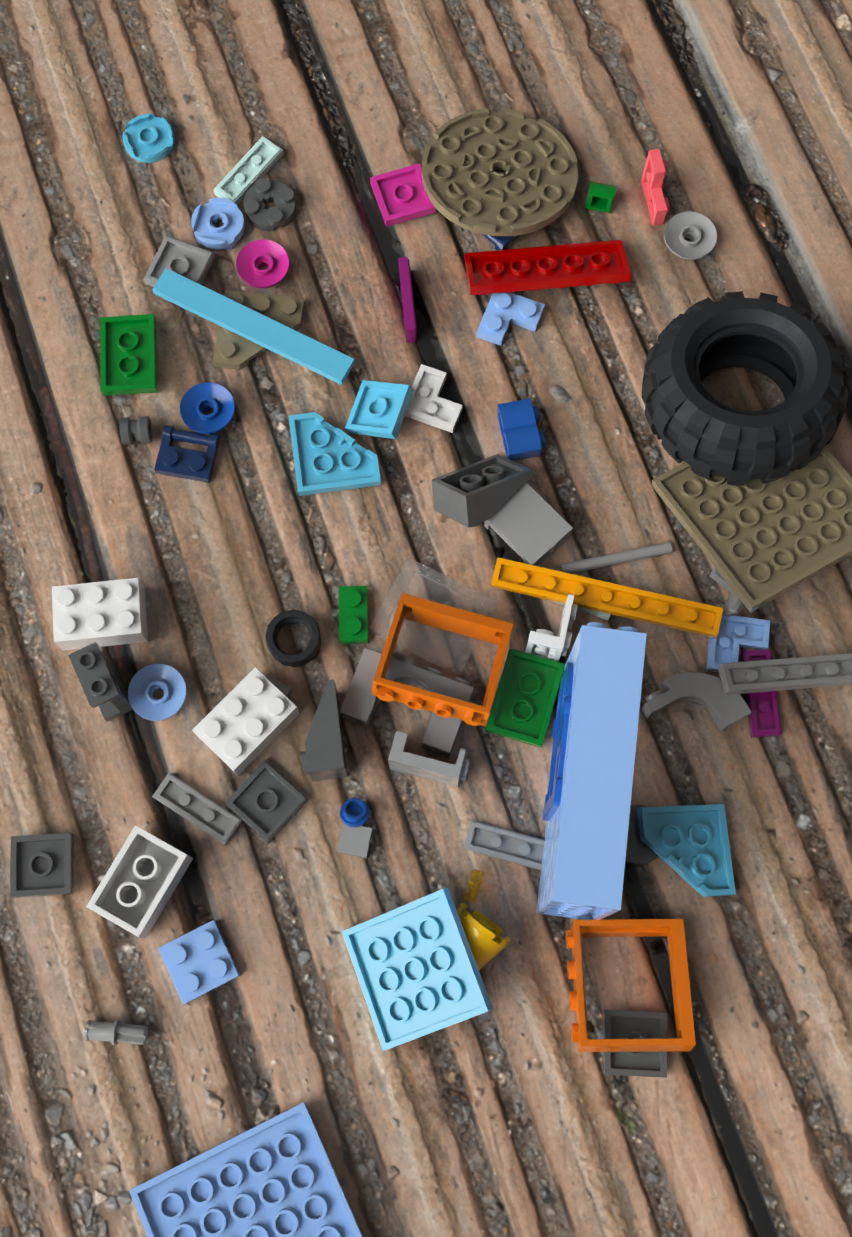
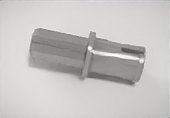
M88 1020L86 1026H89V1028L84 1029L85 1040L111 1042L113 1046H116L118 1043L144 1045L148 1039V1027L121 1024L120 1020H115L114 1023Z

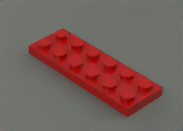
M622 240L464 253L470 295L511 293L527 290L536 291L540 289L608 283L617 284L620 282H630L631 270Z

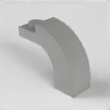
M697 672L680 673L664 679L660 685L664 693L658 690L645 698L647 702L641 708L648 719L676 703H695L703 707L711 715L720 732L745 719L752 713L740 694H724L721 679Z

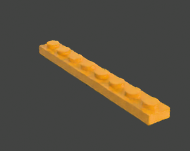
M497 557L491 587L563 604H565L568 594H573V604H577L581 608L713 638L718 636L723 608L499 557Z

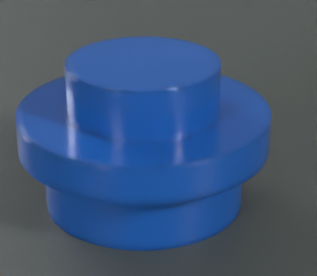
M351 798L341 806L340 818L349 827H360L369 819V807L361 799Z

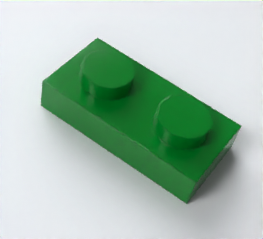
M339 586L340 644H368L367 586Z

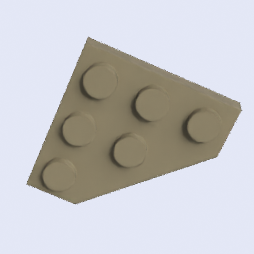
M225 290V297L297 331L302 327L305 308L304 298ZM219 326L213 365L219 368L241 370L249 364L251 359L260 353L263 355L268 349Z

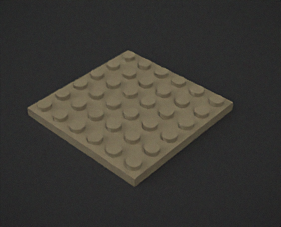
M823 447L820 455L802 469H797L794 472L790 470L789 474L784 478L764 484L759 479L750 480L744 486L729 485L726 478L711 475L708 480L694 474L691 470V465L686 462L652 480V487L750 613L852 555V477L826 447Z

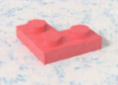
M660 149L649 150L641 179L653 226L662 225L666 213H669V201L667 197L663 196L662 192L663 179L668 173L666 159H662Z

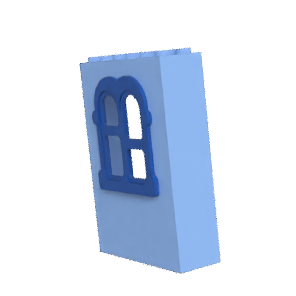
M597 622L588 623L587 626L582 625L565 664L560 683L556 718L553 721V745L548 789L544 799L542 820L546 821L536 907V913L581 920H600L619 911L621 908L647 633H639L637 628L620 627L619 630L606 628L605 624Z

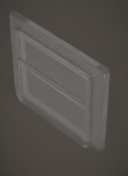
M408 557L390 591L387 593L369 631L387 639L401 593L491 617L498 601ZM405 619L397 645L460 676L479 640Z

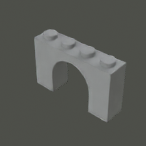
M375 647L372 650L364 649L339 711L341 718L367 728L379 701V698L371 695L375 673L383 652L382 649ZM400 657L397 660L392 658L386 679L399 683L414 684L427 691L467 702L471 701L474 687L469 686L470 682L459 677H454L452 680L442 676L443 673L435 668L427 667L424 670L416 667V663L410 659ZM433 712L422 741V748L449 758L463 720L453 717L443 718Z

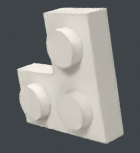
M421 364L411 387L414 391L405 417L453 433L463 405L439 397L447 378L446 372Z

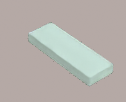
M262 136L213 189L214 194L219 198L229 199L238 205L244 199L246 192L255 185V182L263 178L284 155L283 149Z

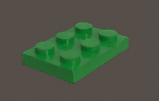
M154 314L100 317V391L103 396L157 392L156 318Z
M509 648L485 732L542 748L565 664Z

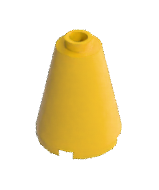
M461 903L457 913L477 967L480 970L506 948L511 940L509 936L503 939L500 936L503 930L476 909L471 914L465 911L469 905Z

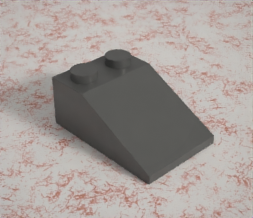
M496 454L432 479L434 510L465 527H476L481 522L491 519L533 475V470Z
M334 679L328 680L305 740L306 751L300 752L302 769L305 774L310 775L313 782L348 777L341 716L339 713V698Z

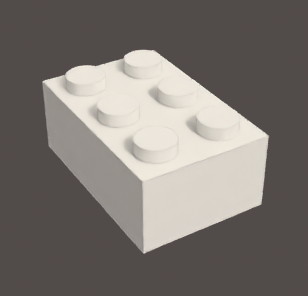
M139 578L52 587L54 643L61 650L82 649L95 642L100 647L148 642L145 587Z
M255 667L192 731L239 776L300 713L297 706Z
M135 825L86 907L137 937L146 939L193 858Z

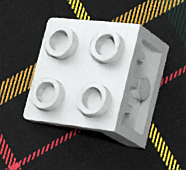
M568 594L565 602L558 636H553V632L544 629H537L536 632L530 631L525 653L556 662L559 661L560 656L566 657L572 637V632L567 631V629L572 628L578 608L577 604H573V594Z

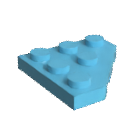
M316 412L289 415L299 496L381 485L378 457L375 453L360 446L355 442V439L338 427L337 429Z
M724 804L641 807L637 809L640 839L700 895L712 897L736 894Z

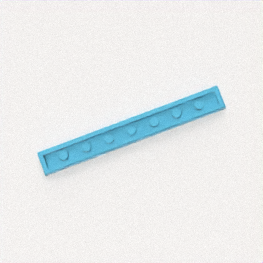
M165 268L152 289L155 295L340 385L344 383L355 364L354 358Z

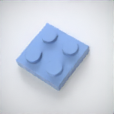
M215 920L158 948L183 1005L240 976Z

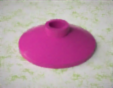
M266 239L255 240L241 249L236 259V268L239 277L246 284L255 288H269L277 285L285 278L289 270V258L287 252L280 244ZM261 267H268L265 270H259Z

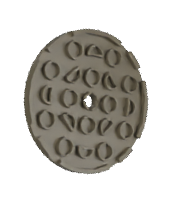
M489 108L470 111L449 120L434 133V138L430 141L429 145H426L423 153L422 183L433 206L448 220L464 229L490 236L528 234L542 229L558 219L566 211L574 198L579 174L577 158L570 143L551 124L543 119L536 121L525 116L526 112L506 108L504 112H489ZM495 169H498L501 171H506V173L504 175L503 173H497L493 171Z

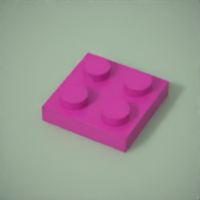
M420 163L370 177V184L386 227L436 213V208L429 200L422 183Z

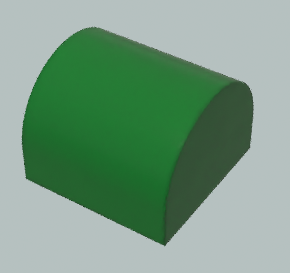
M591 181L585 208L611 213L617 186Z

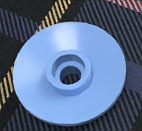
M151 664L142 668L134 675L128 688V699L132 709L139 716L150 721H162L174 716L182 708L187 694L186 683L181 674L175 668L166 664ZM158 690L164 691V696L161 699H155V693Z

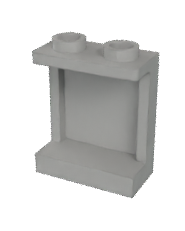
M527 482L491 519L484 522V527L487 530L492 528L524 560L523 563L534 566L540 565L570 538L573 530Z
M396 731L388 758L390 770L458 787L459 780L465 781L470 762L469 758H465L466 749L460 748L456 764L446 763L408 753V734Z

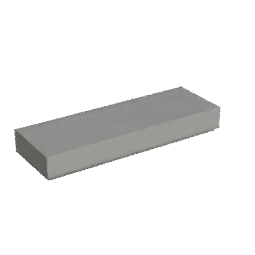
M170 772L152 796L224 845L229 843L243 822L242 819Z
M471 820L463 849L541 870L544 840Z

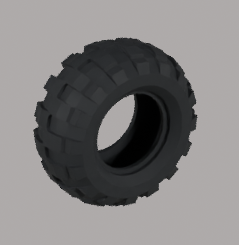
M743 291L728 292L719 301L714 302L708 297L693 304L684 314L680 313L658 335L657 343L650 349L646 360L641 398L645 404L644 414L653 434L657 436L658 440L662 439L661 445L677 463L685 461L691 465V470L694 474L708 480L711 475L726 478L729 485L744 486L750 480L759 479L764 484L784 478L789 474L790 470L794 472L797 469H802L817 458L823 447L832 441L844 415L849 396L846 386L848 375L843 355H841L840 349L836 348L831 332L823 322L814 324L807 309L795 302L790 307L777 303L778 296L760 292L758 298H745ZM743 367L753 369L773 380L782 391L785 400L779 405L766 410L741 411L730 408L715 400L703 386L702 380L709 374L724 368Z

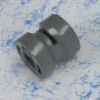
M141 416L137 420H132L130 417L120 418L119 429L123 445H132L137 441H140L142 444L152 443V424L149 416Z

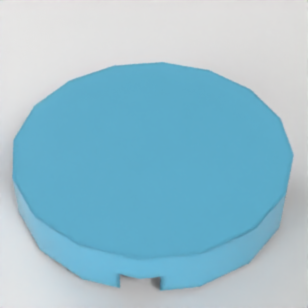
M155 114L138 115L129 121L126 125L125 133L123 132L122 138L126 151L133 159L139 162H158L167 157L174 148L175 136L171 124L163 117H155Z

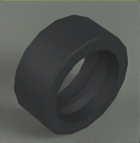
M298 610L283 611L275 616L269 623L265 635L267 647L274 659L282 665L289 667L304 666L312 661L318 654L322 642L319 626L313 617L304 611ZM295 622L307 627L311 639L305 651L300 654L291 655L286 654L279 648L277 635L283 626Z

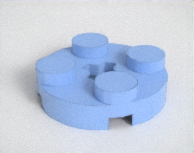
M218 197L209 199L210 203L203 206L200 204L192 214L191 225L196 240L199 244L210 249L231 250L244 234L245 221L243 214L238 209V206L229 199ZM222 220L223 226L216 228L212 225V223Z

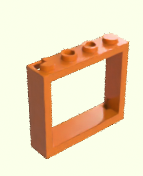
M401 593L375 673L371 695L377 696L383 701H396L406 704L411 709L428 710L443 718L453 717L463 720L472 726L481 725L486 727L514 623ZM405 619L498 645L482 706L386 679Z
M683 919L573 920L570 930H566L565 940L566 948H571L572 960L567 961L568 979H573L574 991H569L570 1011H575L576 1023H571L572 1043H577V1051H691L695 1047L696 1041ZM667 936L677 1038L588 1039L582 937Z

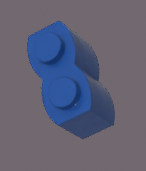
M530 398L498 404L497 417L506 457L516 461L540 456L542 447H545V437L543 431H538L536 422H539L537 406H532Z

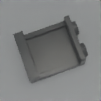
M96 642L69 655L89 705L92 708L99 706L105 721L108 722L133 710L112 659Z

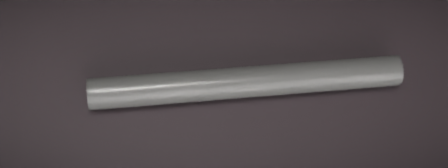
M670 542L560 564L561 572L572 574L672 553V546Z

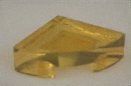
M476 869L471 871L464 895L465 901L475 904L484 874L483 871Z

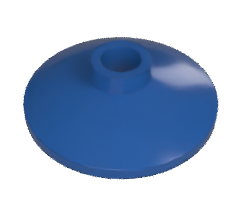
M211 382L200 383L191 387L184 394L180 403V414L183 422L188 428L201 434L221 431L231 422L235 413V403L231 393L225 387ZM208 409L214 411L212 414L209 415L204 414L205 411Z

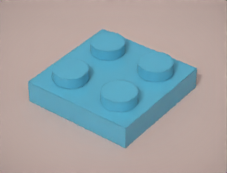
M362 380L345 429L351 434L396 439L414 390L410 385Z

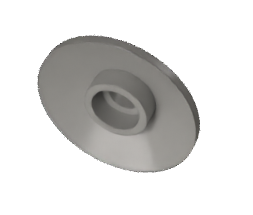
M692 211L681 212L673 216L666 224L664 241L668 249L676 256L687 260H696L707 256L713 250L717 241V231L712 221L705 215Z

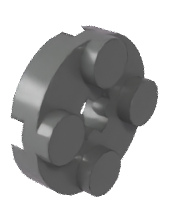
M260 178L245 194L243 201L245 214L250 224L259 230L269 232L275 231L274 228L280 226L284 228L295 217L296 204L294 192L280 181ZM267 202H274L276 207H270L268 210L265 209V204Z

